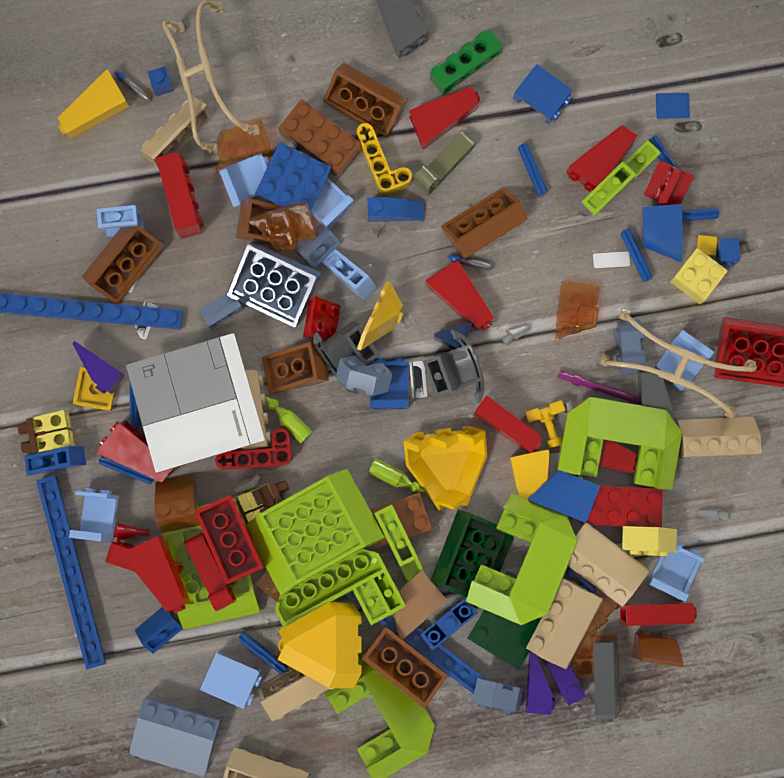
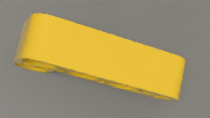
M368 123L360 124L357 128V139L361 143L362 152L380 194L387 196L408 188L412 182L411 171L405 167L390 171L373 127ZM362 132H366V134H368L369 141L366 142V137L364 134H362ZM370 148H375L377 152L375 154H369L367 150ZM376 165H382L384 169L382 171H376L374 167ZM406 175L409 179L403 182L399 180V176ZM383 182H389L391 186L389 188H383L381 184Z

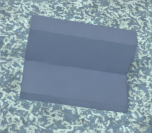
M320 224L294 250L305 259L310 267L315 269L341 243L331 230Z
M228 292L199 310L211 330L243 310L238 300L227 296Z

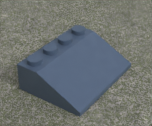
M253 241L247 244L227 296L296 328L322 273Z
M146 696L143 698L137 717L129 754L205 777L222 718Z

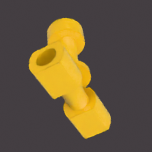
M562 400L548 405L549 407L540 410L535 408L525 412L528 424L540 420V423H545L550 440L547 441L549 449L562 445V437H557L552 422L555 419L554 415L565 412Z

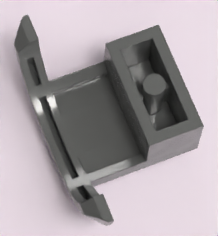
M354 321L346 325L324 343H322L318 333H314L313 344L335 377L340 358L356 355L367 365L380 355L373 343L362 350L357 349L364 330L360 324ZM356 388L354 390L346 389L350 393L359 394Z
M451 330L453 338L463 347L423 361L435 397L476 383L474 396L476 402L479 403L485 390L484 377L479 360L465 335L457 330Z

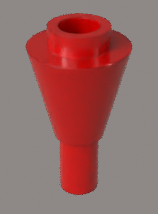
M118 522L114 528L113 538H117V541L136 538V536L149 537V529H136V527Z

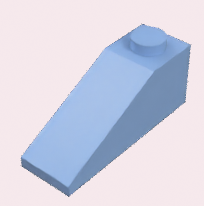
M336 249L322 261L337 278L363 301L377 288L365 272Z

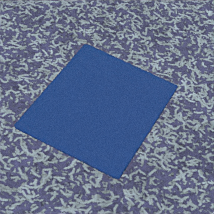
M656 93L657 119L690 118L689 93Z

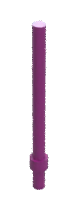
M563 371L558 373L557 378L569 381L572 385L578 387L581 385L638 404L637 395L584 379L578 374L572 375Z

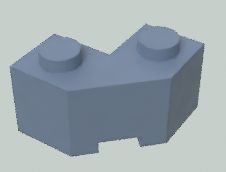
M636 319L635 321L642 326L640 319ZM627 320L617 321V328L613 330L614 340H617L619 345V355H616V361L645 366L646 352L643 350L642 343L644 334ZM620 367L621 374L638 373L637 371H643L639 369Z
M354 355L340 358L336 378L346 389L354 390V388L365 390V394L374 396L388 392L392 372L383 363L366 366Z
M477 678L472 702L478 703L477 707L487 710H489V707L502 709L501 712L513 715V712H520L525 688L485 678Z

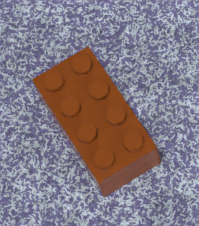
M303 99L297 103L278 127L281 136L308 156L330 166L329 172L337 178L341 177L362 150L361 143Z
M420 493L370 509L383 534L384 532L374 513L391 504L408 538L432 530ZM385 536L384 539L363 549L372 551L389 545Z

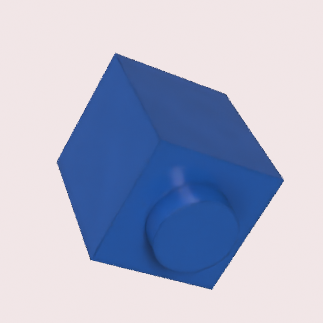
M165 66L147 71L156 96L174 91Z
M725 238L717 241V263L723 265L724 268L734 267L740 261L739 238Z

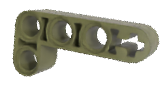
M460 131L428 166L424 165L416 173L414 183L423 192L430 195L472 151L477 142L465 131Z

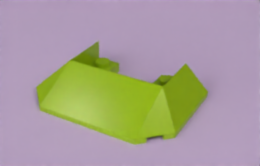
M589 397L567 413L557 470L576 475L597 477L603 439L640 445L633 483L657 489L672 490L682 431L667 410Z
M511 493L503 506L504 511L497 530L531 543L517 579L481 565L474 582H471L466 602L519 625H524L532 620L548 615L578 541L567 515Z
M362 548L298 584V587L282 596L280 595L274 610L284 628L327 602H335L354 591L370 624L374 625L405 608L406 604L379 553Z
M364 651L358 655V665H362V674L355 688L328 689L324 693L329 698L337 714L371 694L390 729L359 746L357 750L372 778H387L428 753L435 725L426 709L362 660L366 652Z

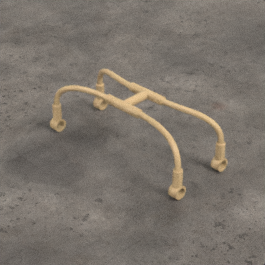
M203 0L198 5L196 12V34L202 63L186 69L184 59L181 57L177 44L169 28L174 29L176 34L184 32L183 22L163 20L162 26L177 57L176 62L184 90L188 96L194 139L202 149L207 150L209 154H215L220 151L218 143L210 144L201 142L199 139L189 77L204 71L207 82H209L211 90L226 116L234 124L242 128L243 131L249 132L250 136L260 134V129L257 124L249 125L238 121L226 108L218 94L206 48L202 41L201 12L204 5L213 9L215 14L223 13L225 8L223 2L216 3L212 0Z
M622 308L619 319L629 321L645 336L669 349L670 352L682 357L674 374L662 369L658 370L639 364L609 361L611 356L604 353L600 359V365L605 367L609 365L633 368L657 374L658 377L698 391L724 409V416L729 418L735 417V407L724 404L708 391L681 377L689 359L699 364H706L716 368L749 372L757 369L755 361L747 359L744 366H732L707 360L701 355L660 340L630 317V310Z

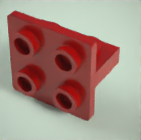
M659 161L647 185L644 196L656 200L659 206L681 204L694 175Z
M314 296L313 300H309L303 337L313 339L314 333L317 332L321 339L328 340L336 334L341 306Z

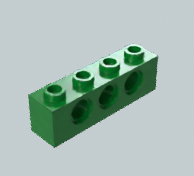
M490 29L486 32H480L474 41L465 43L459 52L450 54L441 65L438 63L431 69L430 80L443 96L502 53L503 45ZM482 48L484 52L479 53L475 49ZM466 58V59H468L470 62L467 63V64H464V63L461 62V59ZM452 69L455 73L448 74L446 70Z

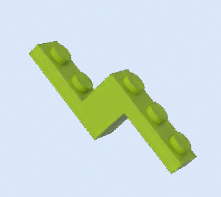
M647 140L632 156L618 165L581 203L595 216L618 193L620 194L661 152Z
M392 504L375 512L374 514L407 582H409L421 570L424 572L412 544Z

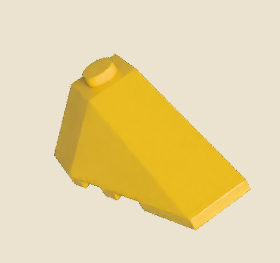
M389 281L383 287L380 294L381 298L378 300V303L376 302L372 315L364 328L358 350L364 349L393 330L396 323L400 324L404 313L401 312L403 304Z

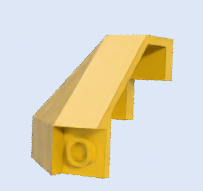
M463 426L462 430L451 431V428L435 430L434 434L424 435V431L416 432L405 439L403 442L406 466L439 511L445 507L453 510L460 505L467 507L487 458L485 430L473 426Z
M327 602L278 630L281 636L278 644L281 653L278 660L327 688L354 689L362 674V665H358V653H362L361 636H358V625L361 624V615L354 603Z

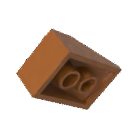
M249 198L241 201L236 238L257 243L297 247L301 217L276 204Z
M313 342L262 357L269 394L309 387L329 381L326 363L318 353Z
M194 474L155 483V519L161 533L200 525L194 513L195 510H198Z
M640 631V634H634L633 658L642 662L683 667V659L678 642L675 639H671L672 635L660 633L659 637L652 636V632Z

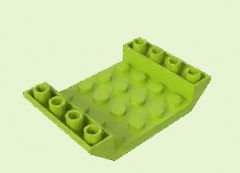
M348 469L326 476L258 514L246 524L257 551L281 596L298 587V584L353 553L385 538Z
M235 498V501H236V503H237V505H238V507H239L238 499ZM200 525L162 533L173 560L183 565L180 577L191 603L185 605V610L178 612L183 630L260 613L258 598L254 591L251 575L229 584L237 602L216 612L208 598L209 593L184 544V541L201 532L203 533Z

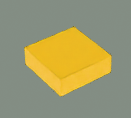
M698 235L696 248L708 256L715 257L717 237Z

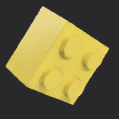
M696 248L670 282L697 303L702 304L728 270Z
M623 526L622 550H630L632 555L669 556V552L676 553L677 529Z

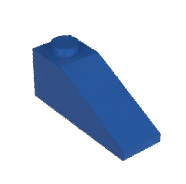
M388 197L367 198L368 222L424 221V201Z
M67 446L24 456L26 475L86 465L84 446Z

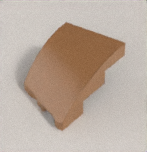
M422 570L398 590L406 604L405 608L392 615L398 631V637L403 640L447 601Z

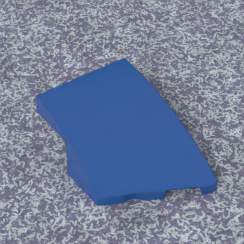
M682 204L642 207V247L682 262Z
M557 470L533 495L528 497V500L586 523L600 486Z

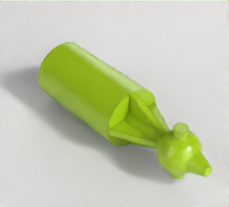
M266 397L267 406L270 410L276 411L280 420L279 423L300 444L304 443L312 435L313 431L292 410L284 409L279 406L278 400Z
M375 458L368 474L394 487H410L413 493L424 492L421 485L417 481L411 482L403 471Z

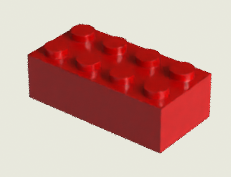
M178 152L156 158L175 231L181 239L202 234L201 227L205 226L202 216L197 211L200 207L195 194L192 193L195 189L190 176L187 175L190 174V170L185 158H181Z
M600 486L586 523L589 525L662 528L663 489Z
M233 495L226 496L194 511L226 585L265 568Z

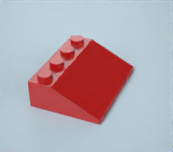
M723 317L719 332L716 362L732 366H744L747 359L756 362L757 369L749 372L715 367L714 378L784 387V325Z

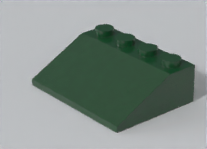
M458 509L431 577V582L467 597L471 582H474L481 565L498 572L501 571L514 536L497 530L498 525Z
M507 570L505 575L517 579L516 575ZM483 610L467 639L519 670L530 651L526 647L542 617L524 625H519L487 610Z

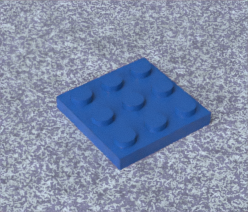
M279 142L255 194L307 219L331 167Z

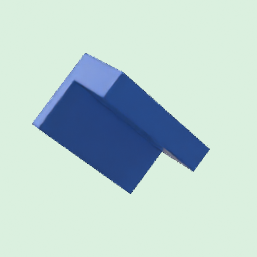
M162 607L136 628L135 632L141 644L154 654L179 633L183 627L171 615L170 611L166 612Z

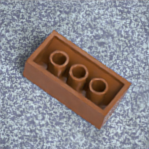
M343 63L335 70L323 101L361 123L370 124L376 132L388 137L400 118L408 98Z
M502 187L443 224L441 228L455 250L465 259L479 249L489 245L495 239L505 235L514 227L521 225L528 218L521 202Z
M139 224L138 226L121 227L82 275V278L91 287L118 304L164 247V244Z
M387 627L382 628L362 657L363 661L424 709L448 677Z

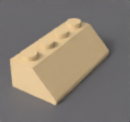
M193 97L198 132L208 122L211 115L207 105ZM188 100L181 105V109L177 113H173L169 117L168 122L164 126L156 130L155 136L151 140H146L142 145V154L157 168L156 158L178 152L193 137Z
M245 370L265 440L242 448L244 450L269 448L268 443H271L270 431H266V424H269L268 413H264L263 405H266L265 393H261V386H264L263 375H259L257 370Z
M754 417L677 420L679 429L682 431L679 458L762 454L761 435Z
M585 523L575 535L578 542L568 566L623 607L650 570L588 523Z
M562 578L548 615L542 617L526 649L553 664L567 669L603 599L571 580Z
M290 668L284 674H280L258 687L260 702L272 722L276 719L284 718L293 709H300L307 701L317 699L326 690L334 689L327 688L294 668Z
M234 747L223 778H308L309 773Z

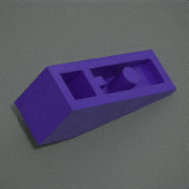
M74 341L72 344L91 380L97 384L95 388L103 394L106 392L112 394L125 375Z
M529 651L525 711L527 713L551 715V710H555V698H552V692L536 654Z
M543 659L568 706L586 697L570 666L564 669Z

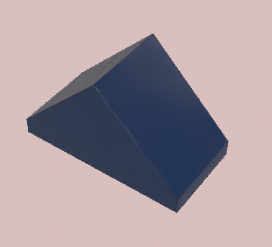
M468 322L434 333V339L455 350L462 347V345L453 338L451 330H457L467 337L472 324Z

